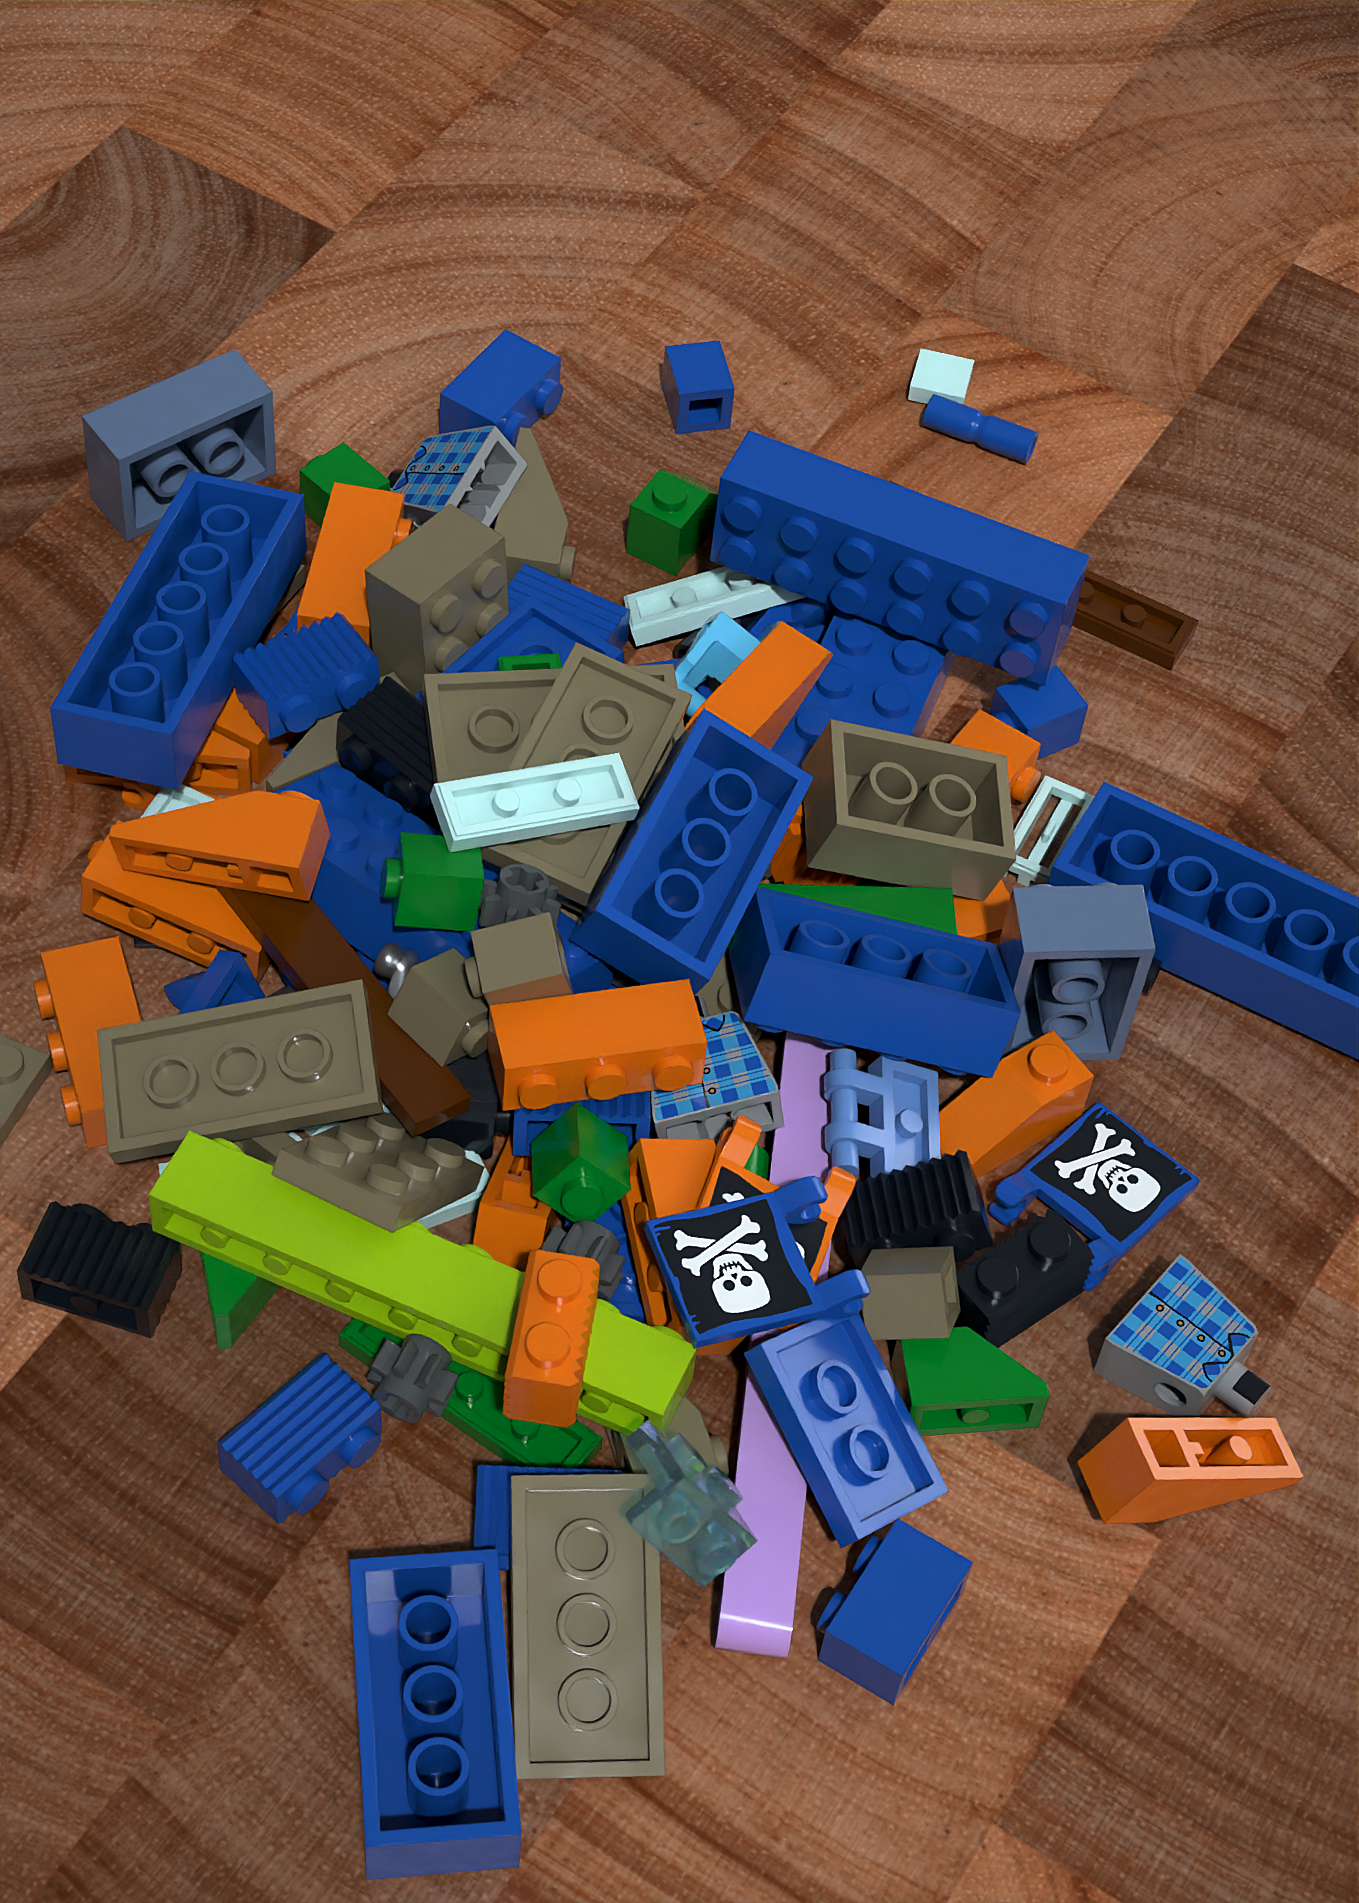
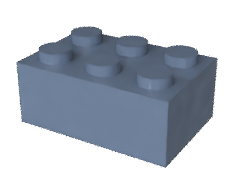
M236 349L211 360H206L193 368L161 382H156L145 389L111 404L101 406L97 410L82 416L91 499L126 542L156 529L190 471L250 484L276 474L273 391Z
M1104 882L1093 886L1035 884L1029 887H1013L998 949L1021 1014L1001 1059L1054 1030L1080 1061L1120 1060L1156 950L1143 884L1117 885Z

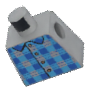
M484 426L427 437L421 442L406 468L392 471L388 476V480H390L391 492L405 494L404 519L413 520V531L448 504L454 505L490 527L528 464L496 426Z
M694 996L707 1039L702 1084L689 1085L674 1091H651L652 1116L657 1139H714L715 1143H717L721 1133L726 1128L733 1127L734 1120L739 1115H743L758 1123L762 1128L761 1133L785 1127L778 1085L741 1015L728 1011L709 1016L705 1000L699 996Z
M1181 1254L1105 1338L1094 1368V1372L1100 1377L1177 1418H1199L1216 1397L1245 1418H1250L1261 1406L1272 1388V1385L1243 1365L1258 1335L1255 1324Z

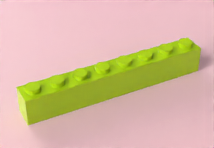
M189 1130L148 1194L152 1231L402 1339H405L409 1334H420L429 1337L446 1348L453 1361L505 1383L504 1378L525 1272L495 1261L489 1253L480 1247L471 1244L458 1245L434 1235L418 1221L392 1233L271 1175L274 1165L272 1166L244 1154L234 1143L222 1138H213L211 1140ZM597 1298L590 1345L583 1374V1384L581 1385L576 1414L658 1449L693 1380L697 1348L694 1349L691 1343L686 1342L673 1329L660 1325L648 1326L621 1314L614 1305Z

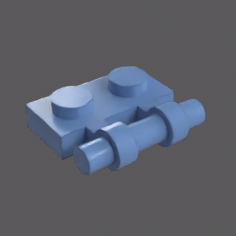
M840 1048L831 1052V1071L827 1072L824 1076V1096L827 1101L831 1102V1123L825 1128V1150L832 1155V1168L834 1166L840 1167L855 1176L859 1173V1156L870 1159V1177L876 1178L880 1172L889 1175L893 1169L902 1171L906 1165L915 1167L919 1161L928 1163L932 1157L941 1159L938 1072L904 1061H894L881 1055L868 1066V1073L857 1070L855 1051ZM857 1103L869 1106V1125L858 1122Z

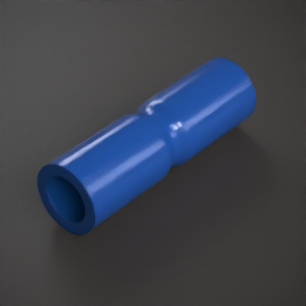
M933 394L930 398L922 420L923 426L966 442H976L982 448L1025 464L1028 463L1033 454L1039 435L1037 431L993 415L986 416L975 408L937 394Z

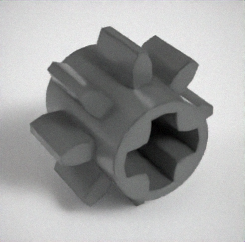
M526 864L508 865L500 869L498 882L484 880L479 905L481 910L479 925L490 927L550 912L557 926L562 905L556 901L559 888L557 885H549L547 875L536 867Z
M579 1220L572 1225L568 1233L554 1226L540 1250L595 1259L600 1265L597 1296L606 1301L611 1299L624 1276L621 1268L626 1259L617 1254L620 1249L619 1241L612 1232L598 1223Z
M409 1334L405 1337L400 1347L388 1339L384 1341L370 1366L371 1371L366 1379L367 1382L378 1386L373 1394V1399H377L382 1411L397 1420L417 1423L422 1418L425 1410L437 1418L441 1416L455 1390L454 1387L459 1376L447 1371L452 1363V1357L446 1348L429 1337L420 1334Z

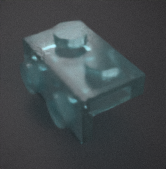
M647 1420L626 1438L656 1487L626 1512L625 1517L636 1532L697 1584L705 1586L719 1574L728 1570L742 1554L758 1542L735 1507L743 1500V1496L737 1487L717 1466L706 1472L705 1469L708 1466L705 1460L681 1433H678L670 1440Z

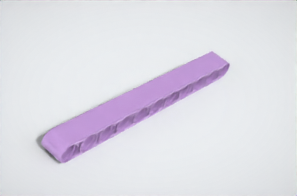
M784 1030L778 1089L785 1127L775 1129L772 1133L769 1181L782 1188L808 1176H816L819 1179L822 1177L827 1178L829 1170L832 1169V1155L825 1150V1128L831 1123V1102L827 1101L824 1096V1076L827 1072L831 1071V1052L840 1048L850 1049L851 1045L846 1044L842 1047L829 1046L820 1042L815 1037ZM831 1241L815 1286L826 1281L828 1278ZM812 1320L804 1321V1322L801 1323V1325H803V1324H805V1323H807V1322H809V1321H812ZM775 1328L749 1335L748 1350L785 1332ZM747 1361L714 1649L787 1659L793 1628L807 1480Z

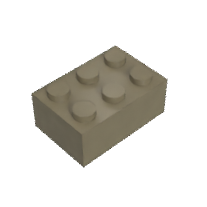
M448 504L365 569L372 646L374 654L378 657L379 678L394 672L414 696L422 690L424 674L442 673L509 615L505 537L452 504Z
M830 719L802 762V770L814 777L804 796L807 867L909 887L952 888L953 895L984 901L1016 861L1006 755Z

